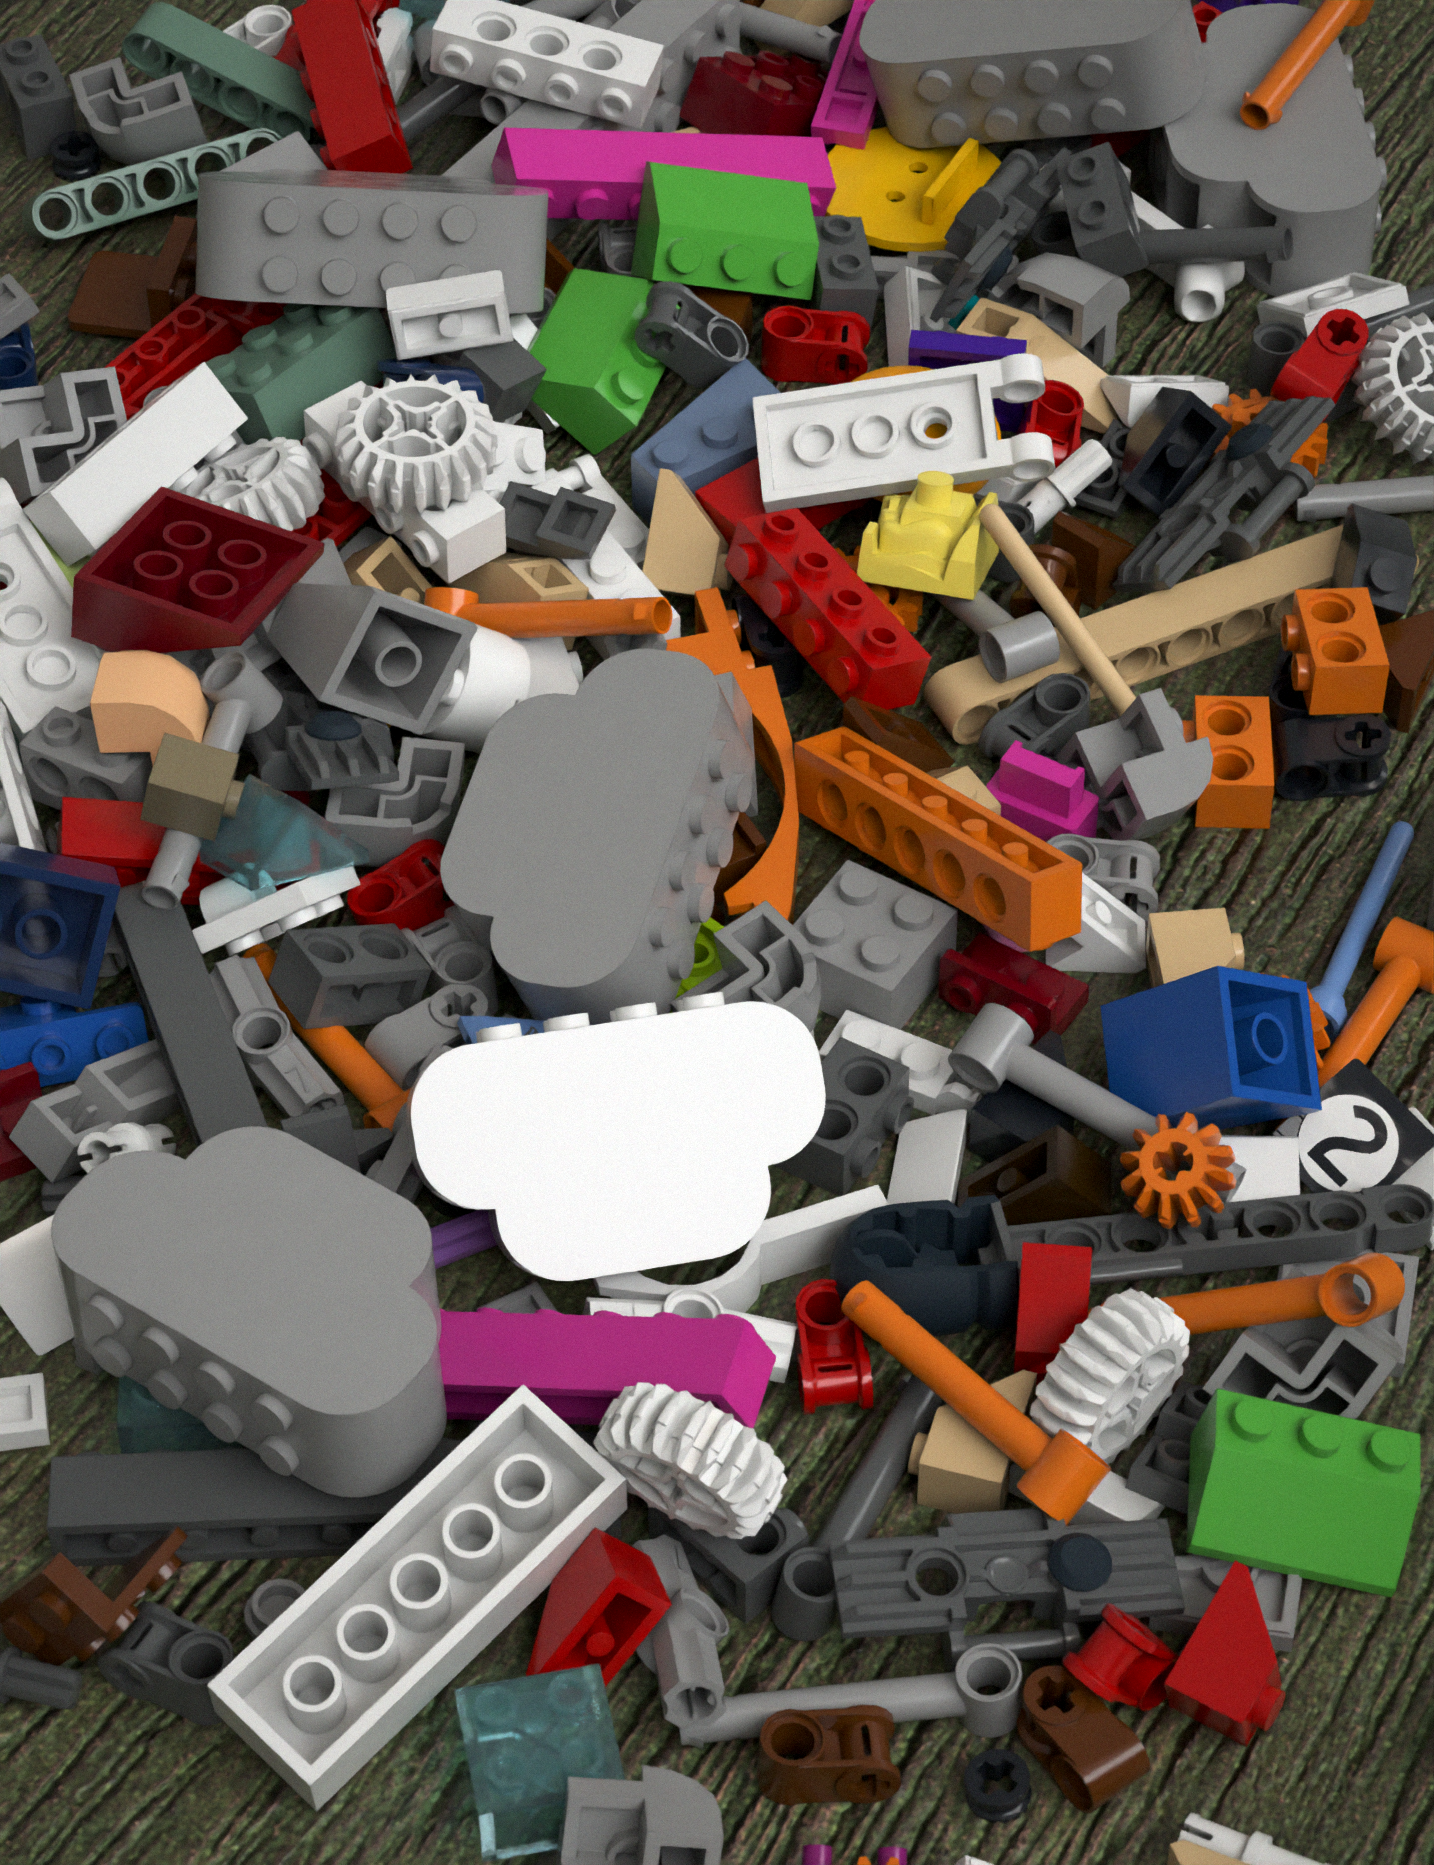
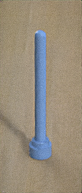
M1399 821L1391 826L1319 986L1309 990L1314 1001L1319 1003L1327 1019L1328 1025L1324 1029L1330 1039V1044L1335 1041L1347 1019V1009L1342 996L1414 838L1413 827L1407 822Z

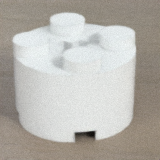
M475 624L478 629L425 731L420 736L432 740L465 743L466 751L480 754L487 735L496 721L514 706L515 700L519 702L526 700L531 673L529 656L521 643L513 641L512 638L503 633Z

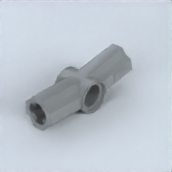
M234 955L216 963L209 976L250 1082L264 1090L286 1119L312 1111L342 1106L344 1104L342 1092L292 1032L290 1022L286 1014L279 1009L255 958H241L238 955ZM267 1044H274L272 1047H269L267 1049L258 1050L260 1047L265 1046Z
M664 1534L656 1539L638 1540L632 1547L651 1557L672 1605L638 1646L636 1652L645 1665L657 1676L664 1718L683 1730L696 1725L711 1726L726 1711L723 1696L725 1688L716 1645L728 1634V1621L718 1605L708 1595L699 1590L681 1542Z

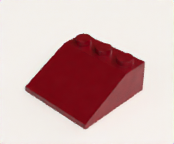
M161 486L74 576L71 637L96 645L100 649L109 652L148 650L157 653L241 646L287 595L293 583H297L322 556L325 543Z

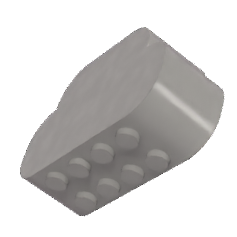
M876 0L865 15L859 36L860 46L890 134L898 142L916 148L963 145L968 138L979 140V144L1136 131L1160 127L1182 117L1196 105L1203 93L1208 72L1190 0Z
M1283 3L1233 8L1220 14L1211 22L1207 29L1206 42L1202 43L1208 72L1204 90L1199 101L1190 111L1177 120L1160 127L1148 129L1145 150V169L1156 209L1183 228L1196 229L1202 228L1207 224L1213 228H1250L1275 226V223L1291 228L1293 233V253L1290 260L1274 261L1270 264L1268 261H1243L1245 268L1244 278L1255 288L1276 297L1353 272L1369 275L1375 234H1379L1381 231L1379 196L1380 191H1384L1387 184L1385 160L1383 157H1376L1375 155L1376 141L1373 123L1364 121L1362 89L1354 88L1352 58L1350 54H1343L1338 37L1281 109L1283 113L1278 123L1270 124L1263 130H1255L1247 126L1241 119L1240 108L1244 93L1248 91L1251 94L1315 13V11L1302 6Z
M271 169L262 172L217 171L200 173L198 175L195 293L209 298L236 301L387 308L386 290L389 288L500 270L503 276L509 313L539 312L544 307L548 190L528 186L491 184V182L464 177L337 170Z
M647 648L621 652L597 665L582 681L575 695L552 693L526 699L505 712L496 721L487 735L442 855L441 880L446 893L480 944L490 951L493 965L507 975L534 1020L547 1021V1019L588 1013L590 1025L610 1023L609 1011H613L615 1008L656 1002L657 1015L668 1014L671 1010L670 1002L675 1000L682 979H687L692 971L695 959L694 943L701 923H706L712 914L715 882L720 868L726 867L731 859L733 851L732 833L739 813L745 812L750 804L752 796L753 755L713 672L706 664L691 655Z
M250 1126L231 1129L215 1135L195 1149L186 1160L160 1151H134L110 1158L93 1168L64 1197L57 1207L51 1225V1238L70 1326L78 1343L88 1353L93 1355L97 1363L111 1375L116 1377L128 1376L148 1388L152 1396L165 1407L172 1410H177L180 1407L202 1420L209 1431L219 1439L228 1443L234 1441L241 1443L259 1454L263 1462L276 1473L283 1476L293 1474L311 1486L339 1497H368L395 1488L407 1480L439 1444L446 1427L447 1410L439 1351L442 1322L432 1234L423 1213L404 1197L284 1131L269 1127Z

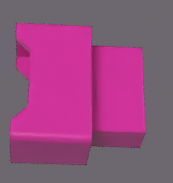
M1015 740L1000 759V768L986 785L987 789L1001 804V817L1045 842L1060 834H1076L1096 838L1099 797L1084 790L1085 769L1079 766L1075 770L1069 768L1064 764L1022 748L1023 743Z

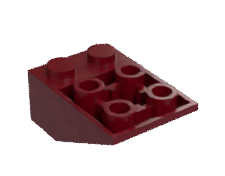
M727 51L723 56L700 57L679 116L706 134L811 137V124L829 72L821 68V61L796 53H792L791 56H780L772 52L760 51L758 56H744L736 52Z

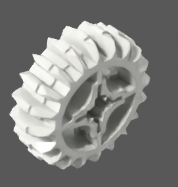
M1422 312L1418 316H1413L1411 320L1403 315L1401 318L1394 320L1390 325L1380 328L1370 338V342H1368L1359 355V366L1355 369L1351 379L1358 386L1352 401L1367 407L1363 411L1361 421L1374 422L1378 429L1374 440L1387 437L1393 442V455L1406 449L1410 453L1413 464L1428 458L1434 466V320L1431 322L1427 315Z
M410 373L407 381L396 383L386 377L384 387L380 389L373 386H365L362 398H349L348 408L345 412L339 414V421L336 425L337 438L334 439L335 458L338 459L339 472L343 477V482L351 484L356 497L369 496L374 508L390 503L393 505L396 514L400 513L405 507H416L421 516L428 506L436 505L446 511L451 499L467 502L471 490H482L487 475L493 474V466L496 463V449L498 448L497 430L494 429V421L489 412V406L478 401L476 391H462L457 380L445 385L439 384L435 374L427 381H417Z
M276 437L271 441L267 438H260L257 442L250 445L242 443L237 449L225 452L210 464L204 461L203 466L197 470L199 476L179 491V493L289 531L302 528L306 524V518L316 514L319 510L318 505L325 498L323 491L325 486L320 477L322 472L315 458L310 456L306 446H302L299 440H287L285 437Z
M1130 1288L1120 1293V1295L1115 1293L1108 1297L1103 1306L1098 1305L1091 1309L1088 1318L1082 1324H1075L1073 1334L1066 1343L1060 1344V1351L1054 1361L1046 1365L1047 1374L1044 1380L1036 1386V1395L1038 1397L1031 1405V1421L1052 1439L1060 1429L1067 1431L1094 1451L1107 1464L1112 1463L1121 1450L1129 1451L1132 1442L1139 1435H1145L1148 1424L1154 1417L1160 1415V1408L1165 1400L1173 1395L1172 1387L1175 1381L1183 1375V1366L1181 1364L1189 1355V1346L1187 1344L1189 1343L1190 1330L1185 1327V1321L1173 1313L1174 1309L1157 1297L1153 1299L1143 1291L1137 1292Z
M638 1382L635 1386H625L619 1397L612 1400L599 1423L600 1430L593 1443L598 1453L626 1478L628 1493L638 1495L648 1502V1507H655L668 1515L670 1520L678 1519L687 1523L693 1530L701 1528L714 1537L726 1535L731 1539L755 1536L763 1523L768 1522L782 1499L781 1492L787 1482V1478L783 1473L785 1467L779 1457L773 1455L774 1451L770 1444L759 1440L754 1429L740 1424L734 1419L733 1414H726L713 1406L711 1401L703 1402L694 1398L687 1390L676 1392L666 1384H656L653 1386L650 1383Z

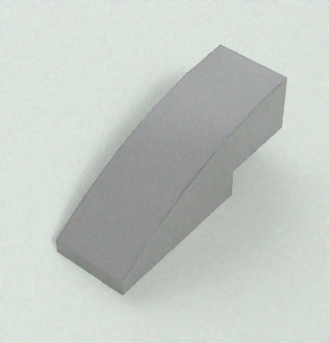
M156 1039L85 1066L75 1084L34 1099L29 1103L9 1138L51 1183L82 1170L80 1162L93 1159L92 1154L78 1156L79 1144L86 1135L92 1132H107L109 1128L119 1123L134 1122L143 1127L148 1124H158L181 1107Z

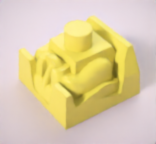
M940 471L920 473L917 478V485L911 495L898 496V493L885 495L878 523L869 522L863 532L857 575L864 582L974 600L999 553V547L982 525L979 518L980 511L985 505H998L997 493L989 492L980 501L979 505L976 506L973 494L953 491L954 478L950 474Z

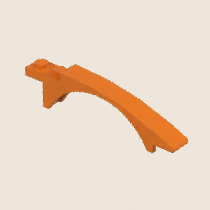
M718 587L695 591V635L666 640V651L691 655L706 664L714 675L732 672L752 708L755 759L770 778L782 808L779 826L770 845L753 868L741 880L723 893L724 905L728 916L740 914L734 919L736 920L766 900L793 925L799 867V815L792 739L772 665L755 668L750 650L741 651L739 645L742 642L737 612L735 609L726 610Z

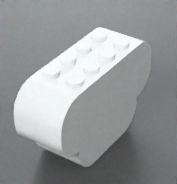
M723 992L682 998L683 1000L676 1001L677 1012L657 1015L656 1002L615 1008V1010L609 1011L610 1023L590 1025L588 1013L550 1018L547 1021H543L544 1033L522 1036L520 1023L480 1029L476 1032L477 1043L460 1046L444 1053L431 1062L415 1080L406 1105V1127L412 1161L420 1179L440 1199L461 1208L488 1210L494 1239L503 1254L523 1271L538 1277L556 1281H576L722 1257L745 1245L762 1225L771 1197L768 1165L785 1161L800 1152L811 1141L820 1126L825 1109V1086L819 1051L806 1026L787 1010L770 1003L757 1001L725 1005Z

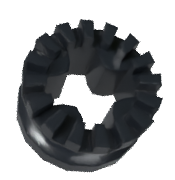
M84 131L65 132L51 142L50 152L53 158V171L57 177L60 176L61 180L65 181L68 178L69 182H74V178H77L78 181H81L82 177L86 179L91 178V175L96 176L98 174L97 171L101 170L100 165L102 164L98 154L99 145L90 133Z
M1005 1749L984 1751L971 1759L964 1774L965 1797L969 1808L979 1818L986 1819L990 1823H996V1821L1003 1824L1008 1823L1010 1819L1014 1818V1820H1017L1022 1812L1026 1813L1028 1804H1031L1032 1793L1030 1772L1026 1762L1018 1754ZM1005 1775L1009 1777L1011 1781L1010 1793L997 1789L991 1795L985 1794L984 1780L989 1778L992 1781L998 1782Z

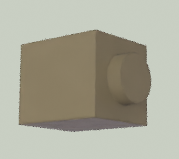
M164 733L147 783L140 820L215 841L222 818L235 820L243 795L245 783L234 780L239 754Z

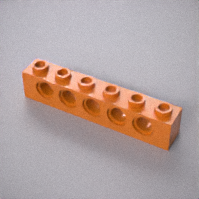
M845 726L794 743L798 812L820 824L822 828L835 833L858 847L860 851L873 856L896 870L898 874L911 879L934 893L938 898L949 902L975 918L979 923L987 925L1015 942L1019 947L1030 952L1048 949L1055 942L1081 933L1082 863Z

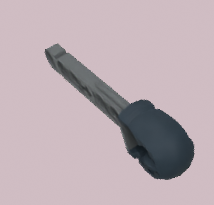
M1395 1184L1361 1188V1194L1339 1190L1223 1203L1224 1209L1222 1213L1212 1212L1205 1205L1197 1209L1201 1217V1224L1198 1228L1190 1227L1184 1214L1180 1213L1177 1222L1170 1230L1161 1226L1158 1220V1212L1146 1218H1142L1137 1212L1007 1226L1001 1203L995 1195L968 1197L960 1208L949 1200L898 1203L871 1209L847 1225L835 1243L831 1256L830 1278L837 1282L835 1289L839 1295L841 1305L846 1295L854 1286L868 1280L895 1302L906 1315L911 1316L934 1337L966 1332L974 1321L985 1330L1013 1327L1016 1322L1023 1242L1092 1247L1090 1285L1354 1257L1369 1248H1372L1374 1253L1414 1250L1428 1243L1432 1236L1434 1200L1429 1193L1419 1187ZM1394 1211H1406L1415 1214L1420 1220L1412 1224L1399 1223L1390 1219L1387 1214ZM1329 1218H1341L1348 1220L1355 1227L1347 1231H1336L1327 1228L1322 1224V1221ZM1264 1225H1276L1284 1228L1289 1234L1281 1238H1269L1258 1233L1256 1229ZM1238 1232H1241V1238L1237 1237ZM1143 1239L1150 1241L1157 1248L1150 1252H1135L1129 1250L1123 1244L1129 1240ZM978 1262L979 1264L972 1266H958V1264Z

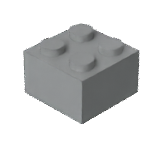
M847 860L793 924L814 951L821 982L819 1010L838 1019H841L846 1010H850L901 1030L939 982L941 956L947 949L956 951L958 909Z

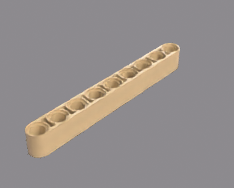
M1344 524L1253 556L1250 559L1242 560L1175 584L1171 589L1158 590L1080 619L1128 687L1134 686L1280 633L1283 615L1292 614L1295 589L1330 588ZM1417 554V562L1414 574L1416 573L1419 566V557ZM1056 627L1054 629L1059 641L1060 657L1052 665L999 683L991 677L984 665L981 654L940 669L927 682L923 693L925 701L957 743L964 745L979 742L984 727L997 712L1008 708L1049 675L1067 673L1082 678L1089 687L1090 701L1105 695Z

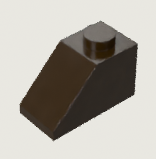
M1056 1125L960 1180L958 1183V1208L961 1207L968 1197L995 1195L1001 1203L1007 1226L1112 1215L1111 1162Z

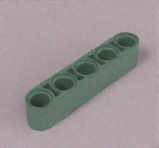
M165 2L150 4L123 39V54L136 69L157 80L182 71L193 99L253 130L266 128L275 131L282 139L299 131L309 146L326 143L325 140L321 139L312 122L310 110L316 108V103H313L306 93L300 78V71Z
M266 128L254 129L44 191L31 197L24 205L22 212L23 226L27 233L35 240L54 242L198 199V177L195 173V164L200 155L213 160L217 171H221L246 158V149L251 140L260 142L264 147H267L281 140L282 137L275 131ZM149 170L158 172L166 182V192L161 200L151 198L144 189L143 180ZM96 186L108 188L115 198L114 210L108 216L100 214L92 205L91 196ZM45 201L56 203L63 212V223L57 231L47 229L40 221L39 211Z

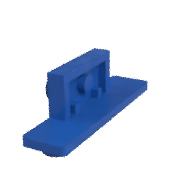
M24 996L20 999L21 1004L0 1008V1070L32 1062L38 1072L40 1087L75 1081L85 1066L149 1042L143 1009L139 1002L76 1013L75 1006Z

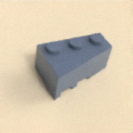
M746 358L733 366L631 454L632 507L650 524L660 468L672 470L679 475L695 496L696 490L757 458L758 450L752 397L781 392Z

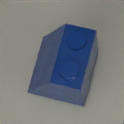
M1215 966L1100 1006L1109 1091L1155 1118L1158 1116V1113L1166 1115L1173 1128H1177L1181 1117L1186 1112L1195 1115L1198 1121V1130L1209 1124H1215L1220 1130L1311 1114L1322 1110L1307 982Z

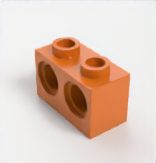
M1368 587L1295 589L1292 614H1285L1282 617L1281 640L1283 650L1292 651L1293 653L1291 662L1292 685L1295 691H1303L1308 714L1382 713L1390 665Z
M1195 695L1193 720H1182L1183 737L1186 743L1208 737L1213 755L1210 782L1194 803L1195 827L1270 829L1274 794V771L1269 697Z

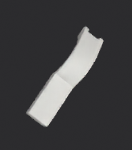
M874 1185L764 1220L759 1230L750 1239V1243L742 1258L735 1266L718 1278L696 1285H668L644 1277L638 1271L593 1278L594 1285L601 1296H609L616 1299L666 1301L671 1293L681 1288H700L710 1292L719 1299L724 1309L746 1313L758 1299L761 1285L830 1264L836 1240L847 1225L871 1209L889 1204L879 1185Z

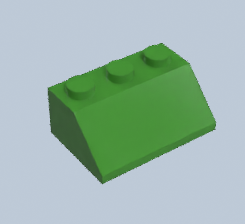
M646 161L631 275L655 281H671L687 285L811 300L819 241L807 183Z
M574 268L567 273L527 348V351L547 369L531 400L593 455H596L637 426L666 365L655 357L643 352L634 339L638 323L646 318L648 312L646 306L648 291L655 284L649 279ZM652 331V338H655L656 332Z
M1217 1388L1190 1435L1186 1552L1233 1563L1236 1560L1246 1566L1287 1575H1299V1577L1392 1597L1397 1589L1421 1493L1420 1434Z

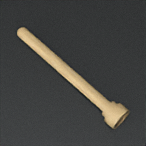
M996 504L985 505L979 514L982 525L1121 717L1136 699V696L1003 510Z

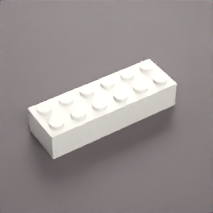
M522 1384L207 1685L215 1713L313 1809L318 1811L551 1584L552 1580L595 1527L604 1532L627 1510L626 1478Z

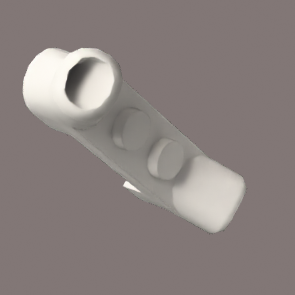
M1046 163V164L1039 170V172H1040L1048 163ZM1120 163L1130 184L1131 170ZM1060 186L1061 190L1048 205L1049 209L1045 215L1059 211L1067 212L1062 186ZM1132 192L1140 230L1185 229ZM1207 224V225H1205V226L1202 227V228H1213V227H1211L1210 225ZM1243 261L1149 264V267L1146 268L1174 287L1175 312L1183 320L1194 323H1205L1220 315L1225 303V291L1239 284L1245 274Z

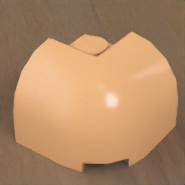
M121 650L119 652L103 653L90 700L100 753L150 752L153 766L164 733L202 743L211 716L207 696L201 690L200 682L195 672L175 658L153 651Z

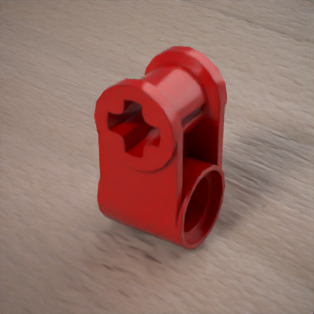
M795 306L773 308L766 313L763 319L761 369L766 376L781 382L803 381L832 385L849 383L865 374L868 370L867 356L863 349L868 345L870 339V325L863 316L847 310L825 311L802 309ZM845 326L848 327L846 343L841 341L842 328ZM841 354L846 355L844 370L839 369Z
M1335 309L1322 316L1300 349L1291 355L1273 384L1270 395L1279 401L1285 402L1291 398L1304 400L1305 397L1309 396L1331 397L1336 404L1346 384L1358 367L1359 355L1364 350L1369 337L1368 326L1364 319L1356 312L1348 309Z
M1046 380L1044 381V394L1029 402L1016 435L1029 432L1048 435L1052 439L1056 469L1081 447V439L1079 437L1084 400L1080 393L1072 386L1061 381Z
M434 839L418 841L374 872L359 878L361 885L350 889L347 893V903L357 926L395 923L400 930L407 927L414 931L444 917L445 909L453 906L454 903L451 899L449 901L442 899V890L447 896L448 894L441 880V859L445 847L440 841ZM423 859H428L430 870L422 862Z
M820 1279L810 1282L801 1289L796 1297L795 1350L797 1356L798 1391L803 1415L814 1414L816 1408L821 1406L858 1403L861 1409L873 1408V1382L867 1347H864L861 1328L841 1310L842 1305L835 1289L837 1285L836 1280ZM819 1323H832V1325H820Z
M1107 1603L1101 1611L1104 1618L1102 1623L1078 1653L1068 1652L1062 1662L1078 1680L1111 1703L1119 1701L1139 1708L1142 1711H1149L1167 1698L1164 1682L1179 1656L1132 1614H1127L1111 1603Z

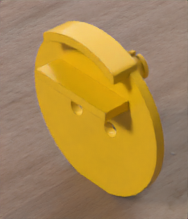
M888 127L872 129L865 150L836 144L827 155L836 190L825 216L861 217L868 245L903 252L946 250L945 246L948 241L944 236L954 222V217L972 194L986 184L1000 166L1001 161L991 151L979 144V140L968 138L963 145L916 148L895 140L890 134ZM913 171H922L923 173H914Z

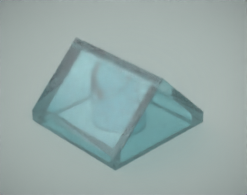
M251 774L244 781L245 787L235 820L223 817L216 840L205 839L199 851L201 862L249 891L369 862L368 849L302 802Z

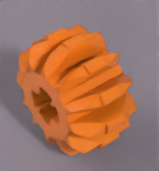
M1186 1112L1181 1117L1177 1128H1172L1167 1116L1158 1113L1155 1124L1159 1132L1151 1137L1145 1130L1134 1129L1132 1137L1141 1151L1121 1153V1164L1125 1169L1132 1172L1121 1181V1187L1127 1196L1137 1197L1134 1208L1142 1218L1149 1217L1158 1212V1220L1161 1226L1170 1230L1177 1222L1179 1214L1183 1213L1190 1227L1198 1228L1201 1224V1217L1197 1209L1205 1205L1212 1212L1222 1213L1224 1204L1215 1191L1235 1189L1236 1179L1233 1173L1225 1169L1236 1160L1235 1154L1231 1146L1219 1145L1222 1134L1215 1124L1206 1125L1198 1130V1121L1195 1115ZM1181 1161H1187L1191 1170L1179 1171L1175 1181H1170L1166 1175V1170L1177 1171Z

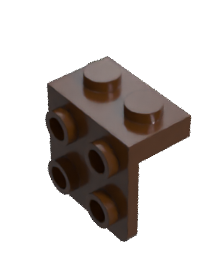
M175 216L159 257L112 251H98L94 253L67 315L70 329L93 334L141 338L191 297L196 289L197 219Z
M178 1525L130 1559L102 1591L61 1552L57 1553L7 1591L0 1599V1623L2 1624L4 1635L18 1649L26 1653H32L41 1662L60 1666L75 1656L83 1663L105 1640L111 1643L119 1637L140 1613V1610L134 1605L148 1590L153 1593L159 1589L178 1569L182 1560L175 1554V1551L186 1540L188 1535Z

